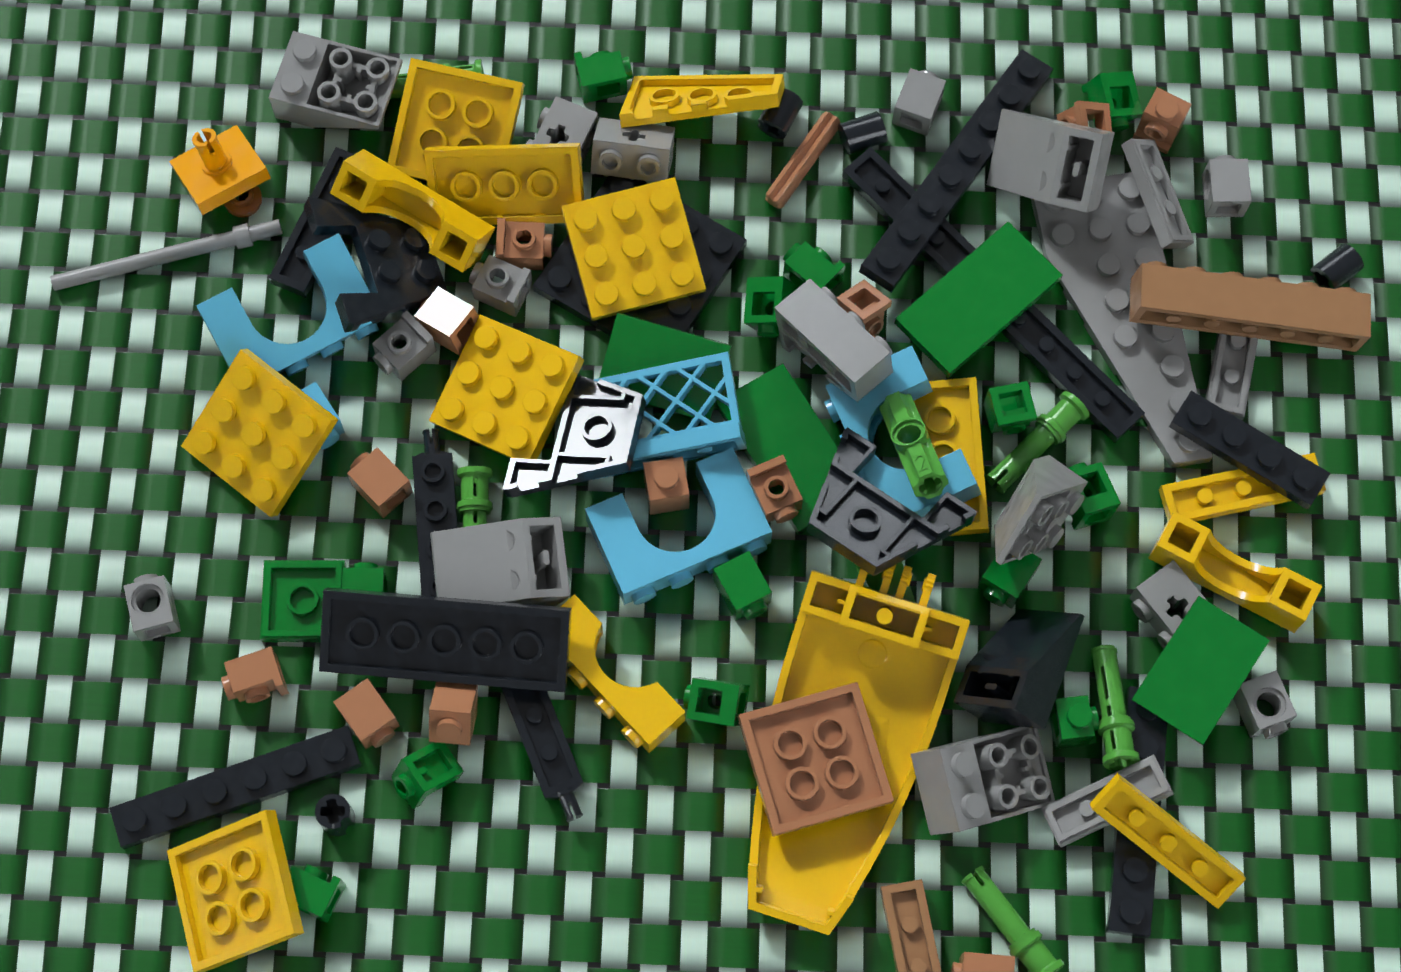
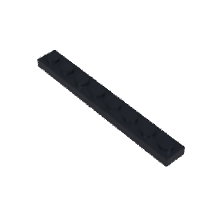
M1021 49L861 264L859 270L861 274L889 292H893L992 157L1001 110L1007 109L1024 113L1053 72L1052 67Z

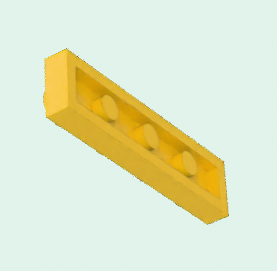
M1315 453L1301 455L1318 465ZM1240 469L1161 485L1159 489L1167 521L1174 511L1196 522L1292 501ZM1325 484L1318 495H1322L1326 491Z
M1117 773L1090 802L1091 809L1217 909L1246 880L1243 872L1120 774Z

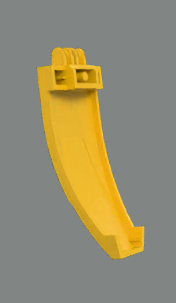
M896 565L883 571V581L879 591L864 586L869 573L860 568L856 583L814 570L811 571L772 704H779L858 682L894 802L773 837L757 785L750 859L748 863V909L830 935L853 902L857 891L878 857L916 779L911 754L927 750L956 663L959 659L970 620L927 606L936 575L928 573L927 577L924 578L919 603L903 599L906 587L910 585L913 575L912 567L906 565L904 566L895 596L887 594Z

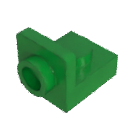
M433 742L402 758L391 777L397 794L402 799H406L411 808L415 809L423 803L426 796L459 779L464 770L445 743Z

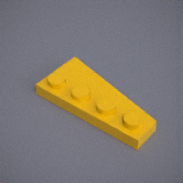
M783 74L634 76L619 114L621 128L779 107L785 88Z
M976 377L929 381L933 392L914 400L927 428L938 458H941L961 448L981 492V495L964 502L977 511L972 524L950 536L989 533Z

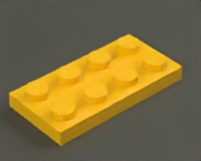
M580 143L427 147L424 150L427 187L490 225H497L498 218H505L506 221L565 223L561 206L584 200Z

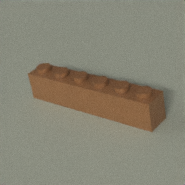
M1152 261L1142 263L1131 277L1129 322L1356 352L1371 338V294L1360 293L1350 287L1323 288L1313 282L1286 283L1281 282L1276 277L1257 279L1244 277L1238 272L1220 274L1206 272L1201 267L1192 266L1183 269L1168 267L1163 262Z

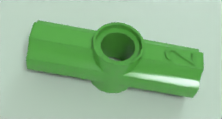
M898 391L886 396L884 403L879 406V409L915 496L926 497L929 500L941 495L944 487L949 484L911 394H901Z

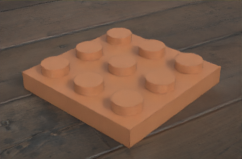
M858 682L738 715L737 718L773 837L894 802Z

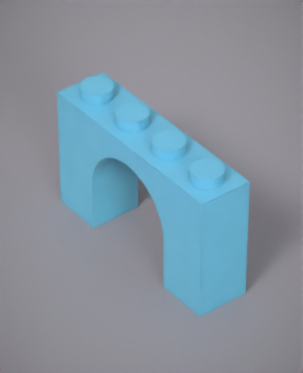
M339 233L303 251V257L322 290L326 303V314L321 326L306 340L293 344H281L262 336L253 327L232 287L196 305L228 367H230L240 349H249L278 373L285 371L289 377L309 366L307 359L321 353L324 359L344 348L342 341L356 335L357 339L361 340L379 330L377 326L379 322L373 324L369 321L361 324L355 331L344 332L335 305L339 294L370 293Z
M912 345L891 355L893 373L858 402L832 383L826 385L825 387L830 399L824 401L833 422L841 420L844 429L848 427L874 444L876 430L883 420L879 406L884 403L886 396L899 391L901 394H911L913 400H916L933 392ZM961 448L939 458L949 484L944 487L941 495L929 500L926 497L915 496L904 469L891 467L883 463L876 455L857 474L921 517H924L946 492L962 502L981 495L978 484Z
M733 447L696 462V477L712 509L715 522L707 538L692 549L670 552L650 544L640 533L622 493L585 508L586 521L624 605L632 601L635 605L645 603L653 599L657 595L656 591L668 586H671L672 589L683 587L692 582L693 576L706 570L709 573H713L714 568L747 551H750L754 557L767 549V544L771 543L772 530Z

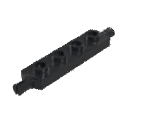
M432 428L433 443L431 444L429 429L423 430L424 453L412 456L421 595L437 597L430 533L458 528L453 455L452 453L440 451L439 429Z
M501 687L545 801L559 799L567 822L574 820L569 804L572 806L576 819L582 817L583 813L574 793L584 786V782L548 692Z

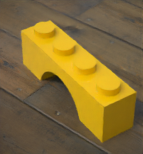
M365 149L343 161L330 191V194L362 213L385 214L409 224L427 240L430 254L462 273L481 259L495 229L494 226Z
M1175 511L1165 524L1148 558L1162 566H1166L1174 560L1191 581L1293 633L1306 621L1322 588V585L1286 567H1266L1241 558L1220 544L1213 536L1211 529Z
M574 594L560 606L572 608L568 677L581 690L586 686L597 697L593 701L605 717L610 719L615 716L624 726L621 733L632 746L638 749L642 745L650 753L685 721L686 712L658 682L642 687H628L611 680L601 670L596 659V650L603 635L602 623Z

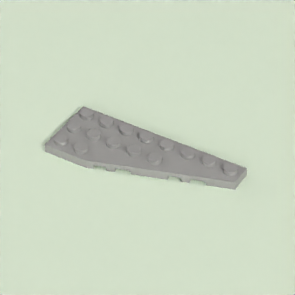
M1132 172L1105 176L1099 208L1087 213L1031 199L1043 256L1063 274L1059 282L1064 288V295L1070 304L1073 303L1084 321L1083 326L1114 376L1117 375L1127 391L1126 395L1145 412L1143 418L1148 425L1147 430L1169 466L1175 468L1210 462L1213 458L1210 451L1169 427L1190 391L1192 390L1197 393L1182 329L1129 322L1131 277L1142 263L1159 261L1166 264L1163 249H1161Z

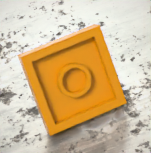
M237 125L218 135L213 129H201L207 141L203 142L200 134L196 132L192 138L195 147L169 161L202 215L271 178L266 166Z

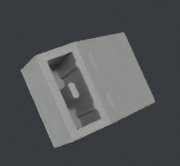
M293 31L268 97L275 118L308 127L379 129L403 60Z
M1002 109L986 185L1047 204L1087 213L1097 210L1115 132Z
M1050 455L1034 459L994 525L996 562L1002 565L1016 559L1021 560L1024 556L1032 553L1037 554L1040 550L1053 548L1064 533V528L1061 526L1066 517L1073 515L1081 506L1084 500V495L1081 493L1088 482Z
M561 517L520 518L430 533L437 597L557 606L570 597Z
M1020 726L911 754L930 835L961 832L1033 811L1055 802L1037 728Z

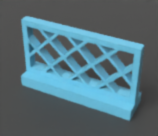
M728 352L593 379L597 382L599 379L624 388H627L631 383L641 382L649 388L644 395L646 406L655 393L671 402L659 420L644 411L643 418L655 426L646 438L637 440L631 470L615 475L643 470V463L677 457H683L684 461L712 456L732 447L734 451L747 449ZM722 365L724 377L715 389L698 380L706 368ZM694 371L692 375L687 372ZM679 374L688 381L678 395L673 397L660 387L668 376ZM656 378V380L653 383L649 381L650 379ZM694 385L710 394L698 412L682 402ZM725 387H726L727 397H728V398H726L725 396H723V395L721 394V393L723 392V390L725 389ZM718 399L729 406L731 420L713 423L704 416ZM679 407L694 418L685 430L674 431L666 423ZM700 422L705 424L704 426L697 427ZM661 430L666 432L665 434L658 435Z

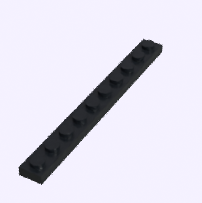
M871 147L847 166L842 173V177L890 224L893 223L916 192ZM945 219L920 254L945 276L976 248ZM1034 305L1029 307L1001 332L1062 392L1068 391L1079 398L1089 411L1088 418L1114 443L1122 438L1145 415V412Z

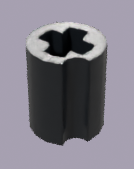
M784 88L779 107L765 109L758 119L759 129L770 137L784 139L803 105L802 99L794 92Z
M877 111L838 125L839 136L848 155L887 142L886 128L881 115Z
M1344 243L1313 266L1310 271L1314 275L1312 279L1319 287L1336 289L1364 268V263L1359 253L1353 247Z
M339 794L325 795L318 801L315 807L316 820L325 832L331 836L339 837L346 835V829L351 825H355L356 817L354 810L347 800Z

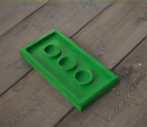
M1008 221L895 318L894 324L949 378L1062 279L1063 274Z
M781 364L738 388L736 395L742 430L745 434L747 449L743 450L752 464L757 466L781 455H784L787 461V467L803 498L802 509L797 510L798 515L789 520L797 535L807 530L808 522L838 447L784 364ZM717 400L716 407L724 420H731L729 406ZM781 485L770 488L769 491L772 494L778 495L784 489Z

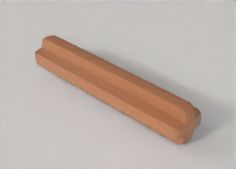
M830 112L822 113L766 192L765 200L777 209L784 207L837 132L838 125L840 124L837 116Z

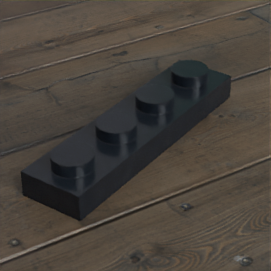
M336 147L310 197L352 207L330 194V191L343 161L354 154ZM303 210L269 276V280L275 286L306 298L315 281V277L303 257V251L334 235H312L305 210Z
M1192 390L1169 425L1171 429L1307 510L1331 474Z

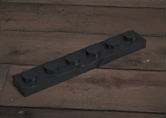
M1129 686L1126 691L1125 708L1126 714L1131 717L1135 724V730L1132 732L1134 750L1139 753L1140 761L1154 754L1164 773L1168 723L1132 701L1131 699L1139 687ZM1161 801L1157 802L1156 804L1161 807ZM1116 828L1114 831L1106 933L1148 938L1151 936L1156 860Z
M347 725L127 801L109 809L120 847L125 850L360 768L362 764L351 730Z

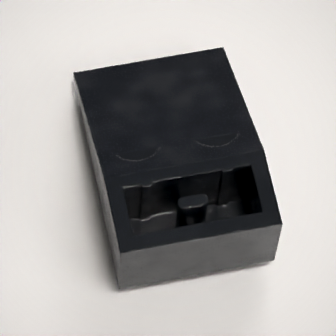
M1019 609L967 664L954 702L983 722L1045 729L1085 616L1078 613Z

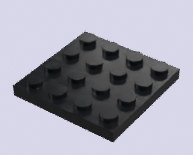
M608 176L594 197L649 183L644 180ZM682 203L706 291L622 314L689 333L747 246V239ZM567 235L533 284V290L611 336L616 315L594 321L591 320L570 239Z

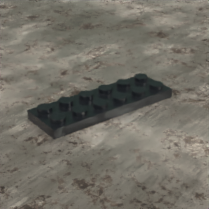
M325 588L323 590L319 672L565 692L567 689L572 608Z

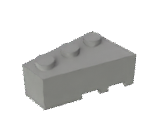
M808 279L774 307L782 348L788 352H791L794 348L806 355L802 359L804 364L811 369L818 364L827 372L825 375L826 379L858 402L893 373L892 350L888 343L880 336L873 337L865 329L864 323L853 311L847 313L840 307L837 298L827 287L820 288L811 279Z

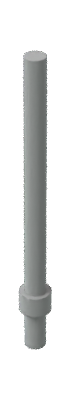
M279 219L253 226H249L248 223L233 226L232 231L52 275L50 276L51 284L54 291L233 246H237L238 249L253 246V241L283 234Z

